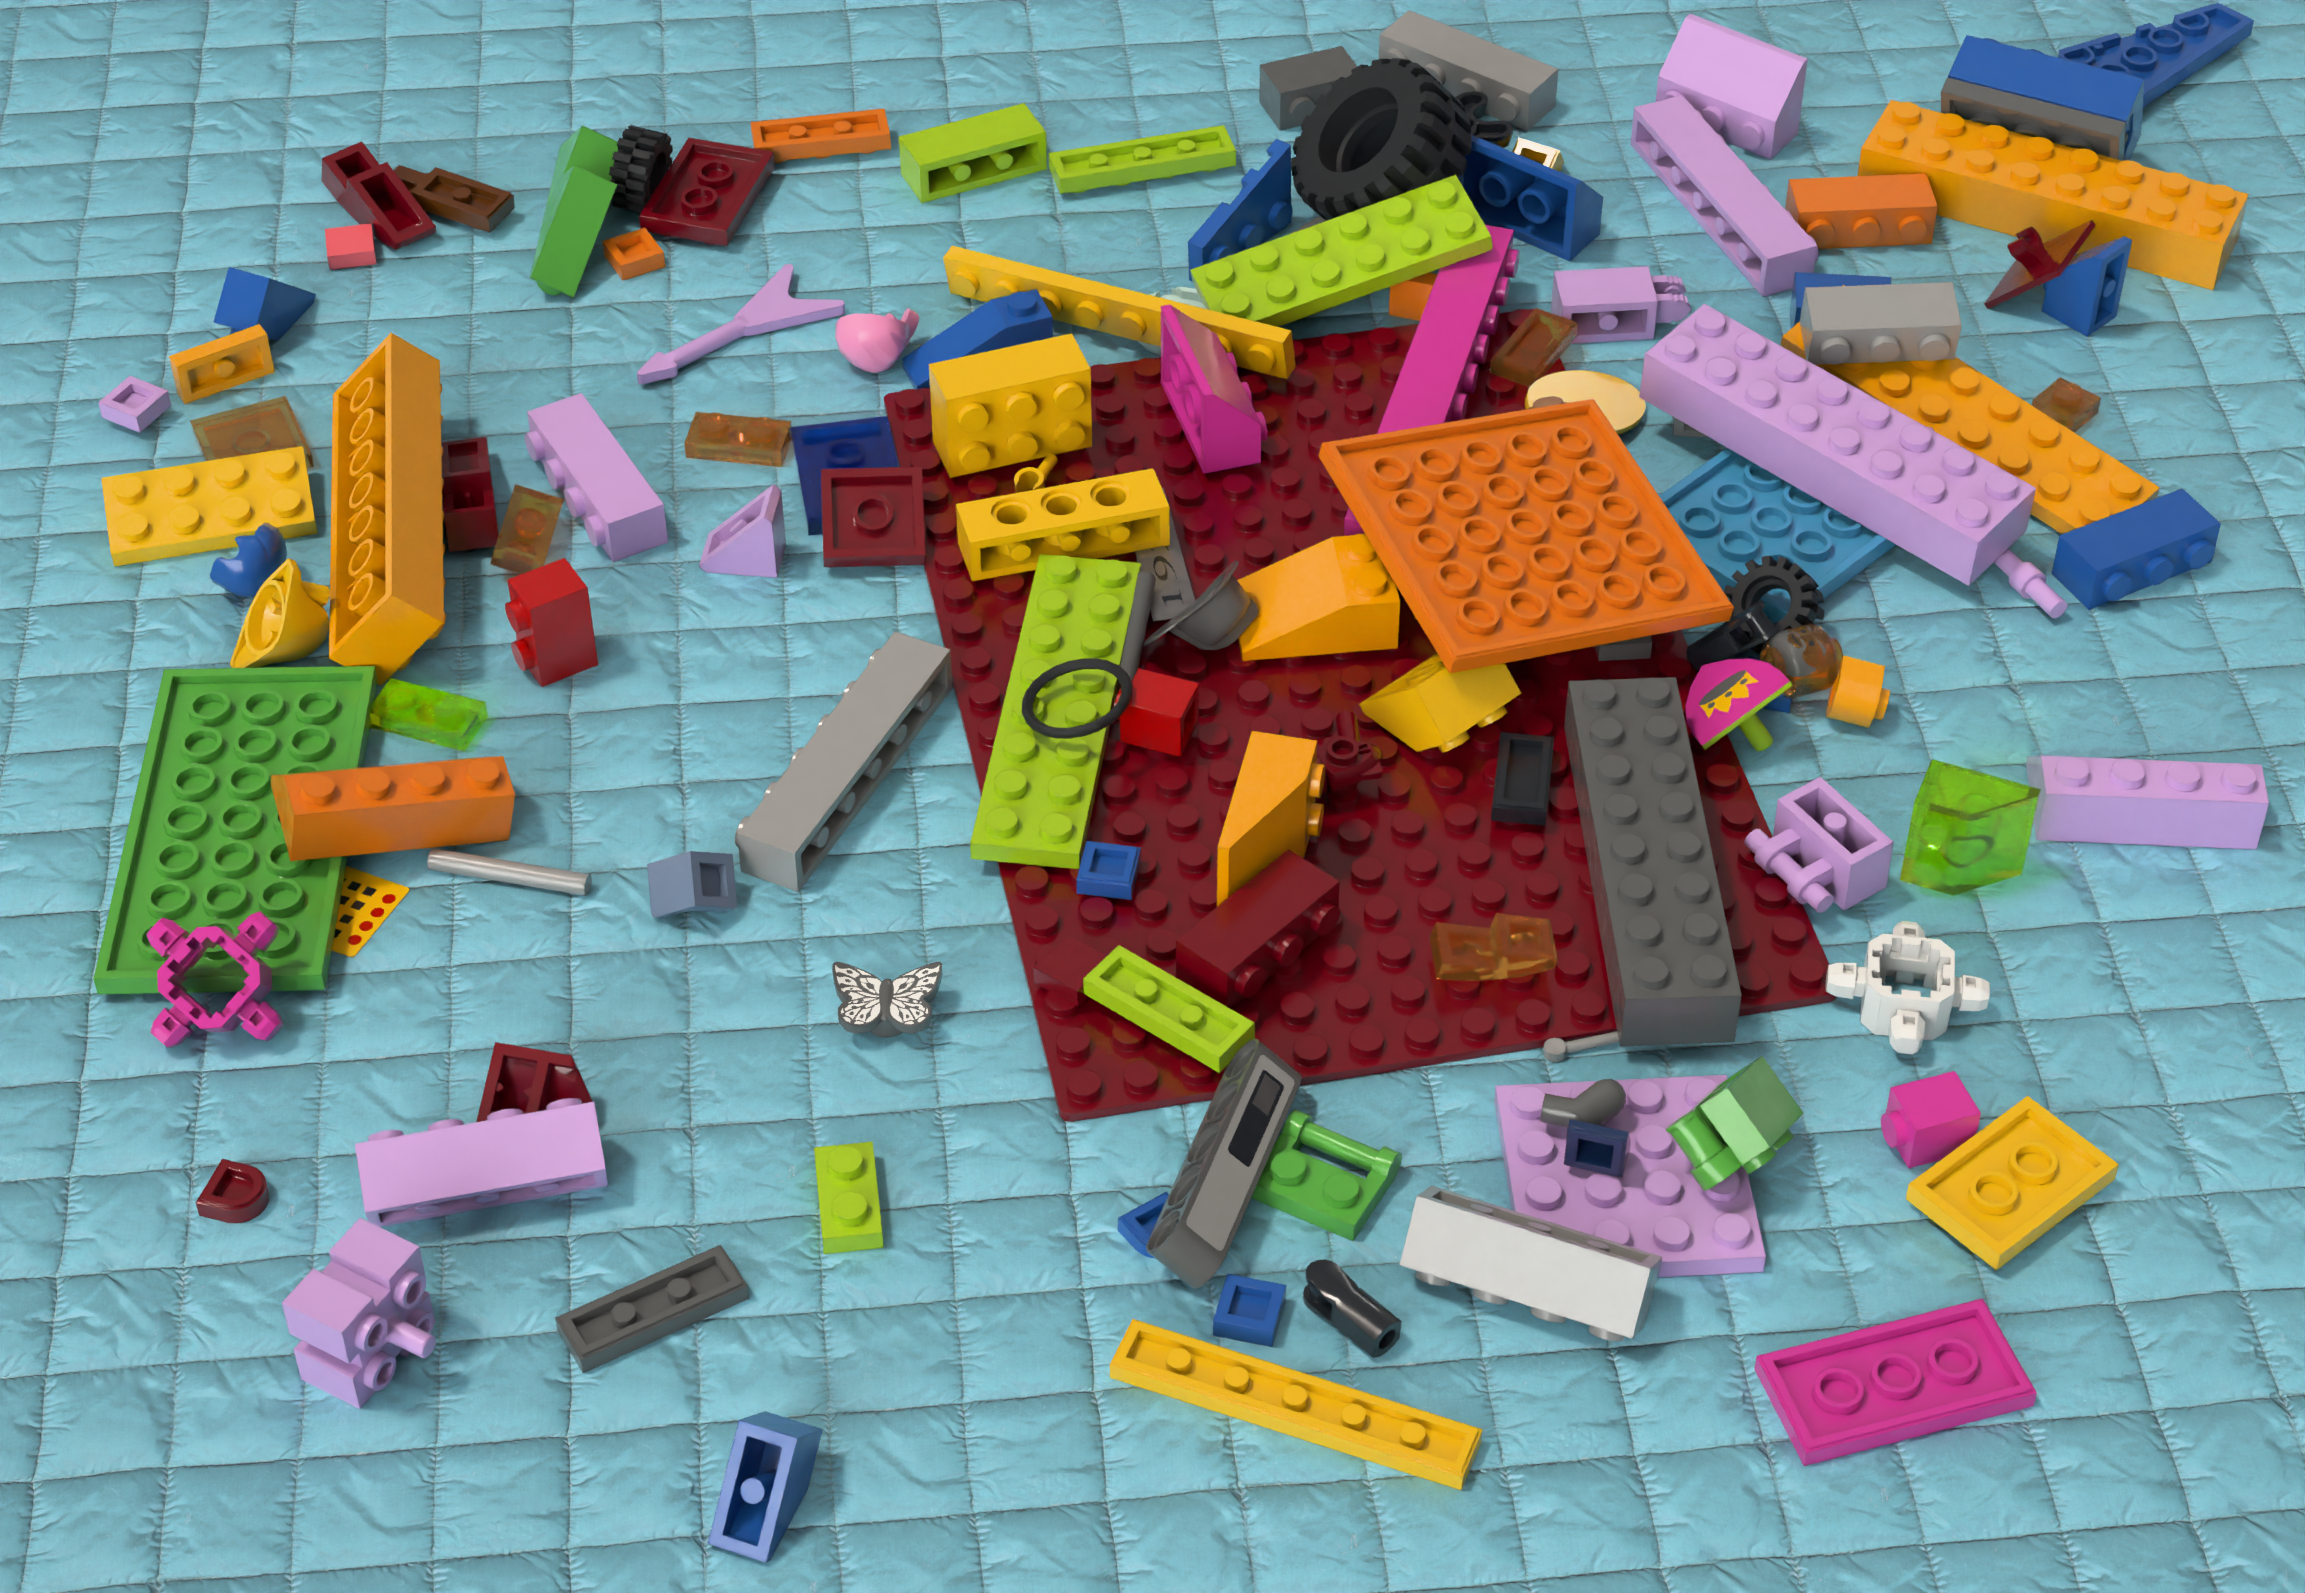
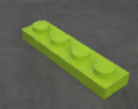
M1224 125L1049 153V169L1060 194L1069 192L1081 193L1088 189L1113 185L1124 186L1132 182L1156 178L1168 179L1175 175L1200 171L1211 172L1219 168L1236 166V149Z

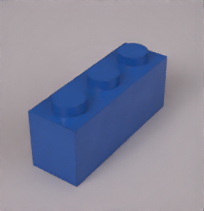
M2182 488L2059 535L2051 574L2090 610L2110 601H2117L2128 594L2151 585H2158L2169 578L2192 569H2199L2212 562L2221 523Z

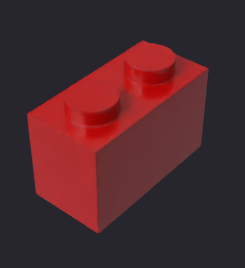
M566 558L507 579L511 601L505 604V611L512 628L516 632L517 638L516 641L511 643V649L515 661L522 671L529 670L540 686L544 687L598 665L588 587Z

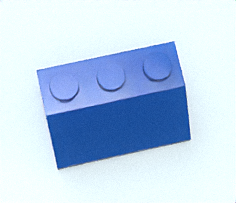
M1471 135V154L1465 156L1467 168L1464 175L1459 176L1458 179L1485 225L1513 229L1514 238L1567 261H1571L1600 235L1603 206L1602 195L1581 180Z

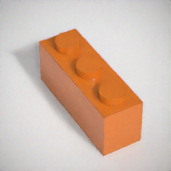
M1926 173L1789 179L1785 210H1788L1799 226L1809 236L1813 237L1818 249L1932 244L1938 208Z

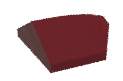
M495 1042L476 1122L486 1121L488 1115L504 1109H520L523 1111V1114L547 1110L548 1104L561 1099L576 1098L580 1099L582 1104L593 1102L572 1055Z

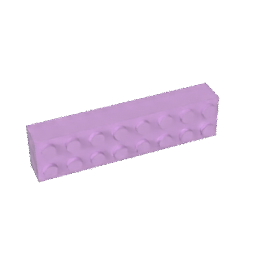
M1706 304L1698 308L1644 355L1639 395L1641 399L1967 586L1976 580L2027 530L2036 487Z

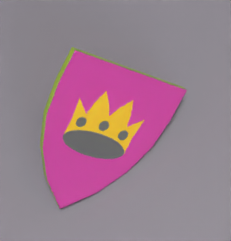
M1727 659L1702 665L1688 694L1685 706L1686 723L1695 739L1705 750L1737 726H1739L1756 751L1766 750L1773 743V737L1756 712L1793 685L1780 670L1768 662L1759 660Z

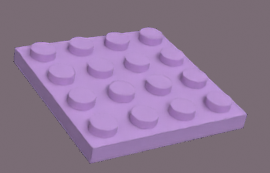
M1727 1075L1615 1080L1622 1085L1626 1093V1103L1620 1113L1603 1126L1629 1132L1631 1144L1623 1177L1564 1165L1568 1127L1540 1122L1545 1093L1575 1099L1597 1081L1495 1086L1494 1104L1511 1210L1662 1256L1658 1277L1764 1271L1766 1255L1748 1173L1741 1166L1714 1187L1703 1191L1690 1173L1694 1166L1671 1134L1665 1130L1676 1120L1688 1113L1718 1084L1726 1080Z

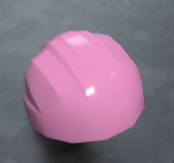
M909 308L904 312L901 320H898L890 313L886 316L876 314H851L843 316L836 322L835 330L839 351L847 361L863 371L879 373L891 369L900 358L901 352L908 346L918 326L919 316Z

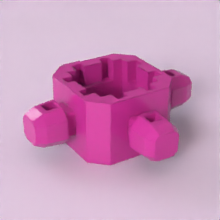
M259 911L247 917L237 927L240 931L237 936L218 926L196 927L189 935L190 932L178 923L165 918L158 920L148 931L147 938L150 945L162 957L168 958L157 970L158 992L174 1006L170 1010L164 1008L154 1020L150 1031L166 1047L172 1048L181 1044L193 1032L190 1028L193 1023L202 1030L228 1032L234 1031L243 1021L241 1027L255 1038L265 1041L272 1039L282 1028L283 1021L280 1014L268 1002L263 1001L260 1003L272 989L271 967L260 959L256 953L260 949L266 952L276 939L279 931V926L263 912ZM218 944L244 967L243 969L249 976L243 981L246 984L244 988L235 994L226 1004V1008L222 1012L216 1011L212 1015L187 993L188 990L181 984L187 978L184 974L190 968H193L203 957L204 952L209 947L214 949Z

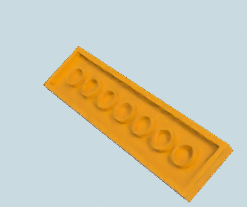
M1798 322L1782 336L1781 346L1806 360L1800 322ZM1956 356L1955 359L1935 361L1814 364L1818 367H1823V370L1920 424L1932 427L1938 434L2036 487L2030 514L2061 534L2151 501L2158 496L2160 487Z

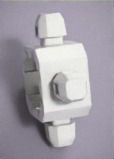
M1901 921L1893 928L1892 934L1883 933L1868 942L1864 967H1858L1857 963L1840 962L1828 965L1825 991L1834 996L1853 999V996L1861 997L1860 1023L1873 1034L1889 1036L1890 1044L1897 1053L1914 1054L1922 1047L1923 1040L1932 1041L1947 1031L1952 1007H1958L1959 1011H1981L1987 1009L1990 982L1979 977L1963 974L1961 977H1955V951L1940 939L1925 938V932L1917 922ZM1886 976L1894 977V982L1913 984L1914 979L1923 980V987L1932 988V991H1930L1929 998L1920 997L1921 991L1901 990V995L1891 994V986H1884L1882 983H1885Z

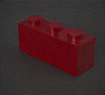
M1288 849L1176 939V978L1230 1009L1244 998H1251L1260 990L1264 981L1282 966H1290L1298 958L1301 951L1317 937L1325 936L1332 931L1340 916V881Z

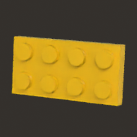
M303 446L101 478L110 553L114 567L238 547L235 541L236 537L255 535L258 527L264 522L278 528L284 539L318 534Z

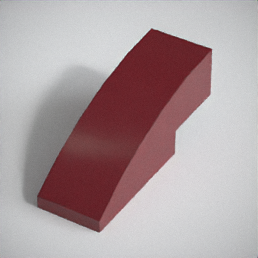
M362 141L322 158V183L360 225L371 223L374 237L382 243L397 250L436 233L435 224L388 162L379 164Z
M487 437L441 442L443 447L441 458L442 478L444 479L442 489L443 511L449 552L500 546Z

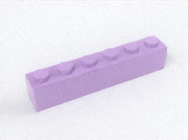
M1683 95L1634 107L1630 145L1762 297L1793 289L1795 272L1814 273V266L1818 260V247L1813 237L1809 236L1799 226L1791 213L1785 210L1773 197L1768 187L1755 177L1748 169L1746 163L1738 158L1725 143L1723 137L1712 129L1704 120L1702 114L1695 110Z

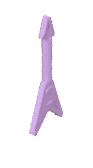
M785 264L734 316V320L667 354L662 352L655 353L637 371L638 383L646 384L676 377L678 369L743 336H753L844 315L845 302L843 300L796 299L790 297L794 270L792 264Z

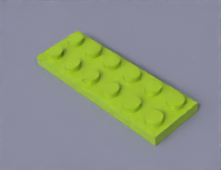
M1453 175L1196 267L1190 271L1193 284L1206 309L1279 327L1493 250L1489 231L1458 177Z

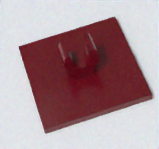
M2093 220L2045 243L2042 242L2039 233L2032 226L2016 233L2015 235L2018 240L2007 245L2015 262L1984 303L1987 309L2060 276L2096 225Z

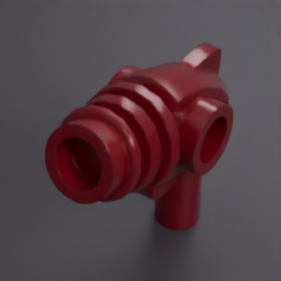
M1345 710L1336 715L1338 736L1325 738L1322 746L1317 748V764L1325 765V780L1321 796L1326 794L1327 789L1331 793L1347 794L1355 790L1357 784L1361 781L1382 777L1381 763L1383 761V753L1375 745L1361 742L1357 716L1353 711Z

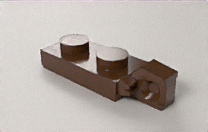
M401 165L394 169V172L424 211L491 233L515 209L514 195L511 192L437 167L430 173H422Z

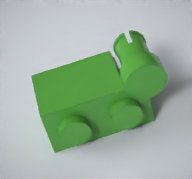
M1761 1056L1718 1084L1688 1113L1676 1120L1665 1130L1671 1134L1694 1166L1690 1173L1703 1191H1707L1726 1179L1741 1166L1750 1174L1776 1156V1150L1794 1137L1789 1128L1804 1113L1764 1057Z

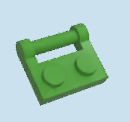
M1295 1109L1286 1119L1282 1133L1272 1148L1251 1198L1354 1241L1397 1176L1402 1162V1154L1385 1146L1377 1150L1314 1124L1312 1116ZM1303 1145L1309 1146L1369 1171V1174L1364 1179L1300 1152V1149Z

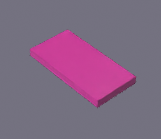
M1983 1298L1756 1356L1754 1368L1804 1466L2032 1407L2037 1395L2036 1390Z

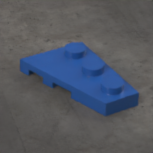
M1275 139L1267 149V154L1270 156L1268 161L1259 171L1251 168L1241 179L1243 188L1229 205L1221 202L1188 241L1190 281H1192L1191 269L1261 245L1291 223L1293 208L1291 206L1290 144Z

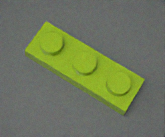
M1120 945L1083 978L1085 995L1219 1073L1229 1064L1242 1046L1255 1038V1023Z

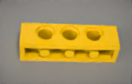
M1153 468L956 504L958 544L972 581L1036 570L1039 554L1097 559L1170 545L1169 504Z

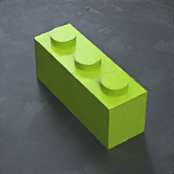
M1025 103L899 136L901 175L921 203L1047 169L1046 131Z

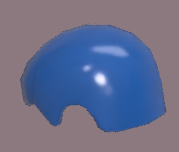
M267 522L258 527L255 535L238 536L235 538L239 547V552L235 558L226 559L220 557L214 561L210 573L213 583L228 592L244 598L256 596L266 579L287 558L285 539L278 528Z

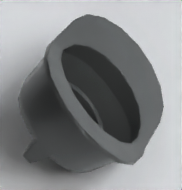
M1236 560L1231 563L1194 603L1154 632L1143 644L1147 645L1168 631L1200 650H1217L1227 647L1236 641L1257 617L1259 611L1255 602L1233 575L1239 562Z

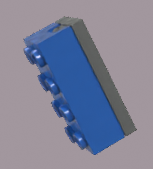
M1966 35L1941 90V113L1956 114L1966 120L1985 125L2002 126L2008 131L2031 137H2044L2057 144L2076 149H2089L2096 154L2125 161L2131 159L2141 136L2144 79L2124 71L2114 72L2090 66L2083 61H2070L2046 55L2035 49L2026 50L2002 44L1991 38L1982 39Z

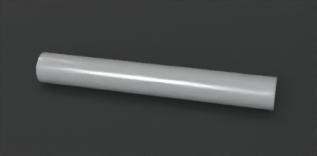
M435 848L430 850L427 860L429 870L584 896L589 894L592 883L591 875L586 873Z

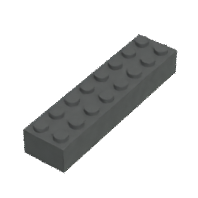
M1676 677L1569 681L1564 730L1619 1045L1646 1046L1735 1042L1742 995Z

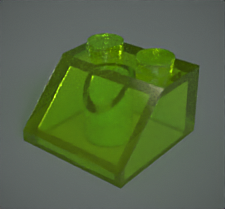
M1932 759L1914 801L1900 880L1954 896L2022 875L2041 789Z

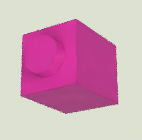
M1952 1071L1890 1087L1886 1113L1881 1116V1128L1887 1144L1891 1148L1896 1147L1907 1167L1912 1168L1943 1159L1977 1134L1981 1112L1956 1072Z

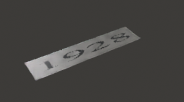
M1170 512V545L1135 551L1137 562L1141 563V572H1150L1156 578L1150 607L1153 621L1172 619L1195 602Z

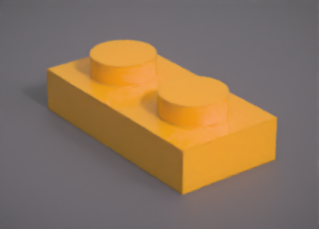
M260 324L169 356L177 394L184 404L275 372L268 336Z

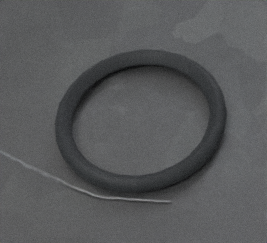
M1098 658L1071 660L1045 671L1032 682L1022 700V715L1025 722L1034 731L1047 737L1071 739L1087 736L1109 726L1122 715L1132 697V682L1128 673L1123 668L1108 660ZM1083 669H1099L1113 674L1121 684L1119 701L1112 710L1095 721L1070 728H1056L1040 722L1034 715L1033 702L1037 693L1048 682L1061 675Z

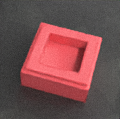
M371 223L325 229L327 258L330 270L377 264Z

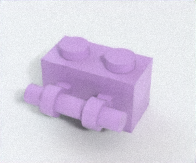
M1821 777L1778 799L1772 838H1769L1760 829H1755L1745 839V845L1755 854V862L1768 874L1776 873L1788 884V893L1800 904L1809 903L1818 913L1825 912L1832 905L1833 901L1845 911L1887 887L1894 842Z

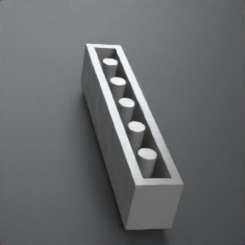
M894 631L884 646L872 653L866 669L856 681H851L847 685L841 701L834 710L821 718L816 733L804 748L800 747L796 750L791 759L790 766L777 782L774 781L768 786L762 802L751 816H746L741 820L735 834V845L739 849L741 872L796 892L801 890L952 690L950 649Z

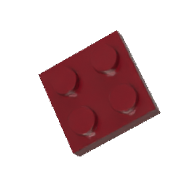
M922 467L821 469L824 567L924 565L926 553Z

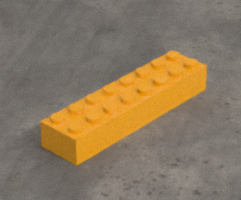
M1894 100L1889 102L1861 147L1857 176L1926 173L1938 205L1936 215L2015 237L2016 233L2032 226L2039 233L2043 243L2093 220L2096 226L2077 254L2126 236L2132 240L2127 267L2214 290L2238 241L2249 195L2233 190L2226 185L2205 183L2187 178L2180 173H2167L2142 166L2135 161L2114 159L2096 154L2089 149H2076L2051 142L2044 137H2031L2008 131L2002 126L1985 125L1963 119L1956 114H1944L1921 108L1911 102H1898Z
M392 332L333 394L329 659L343 666H375L377 684L381 686L396 671L405 669L410 663L413 654L427 639L432 640L436 638L446 621V613L444 612V588L446 581L443 577L445 545L443 544L444 511L442 510L444 479L442 478L441 459L443 455V447L441 446L443 416L441 415L440 397L442 392L440 361Z

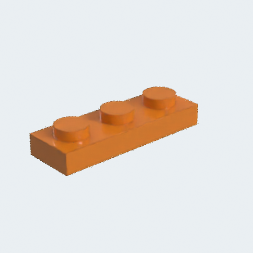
M885 108L750 122L753 148L774 152L775 163L811 157L827 158L832 155L850 153L870 154L878 150L891 149L890 131Z

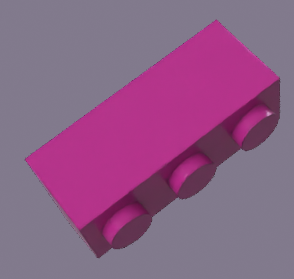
M1172 305L1161 306V385L1203 473L1261 463V442L1267 440L1266 421L1263 413L1255 412L1252 406V396L1248 383L1240 382L1238 378L1234 355L1232 352H1225L1217 334Z

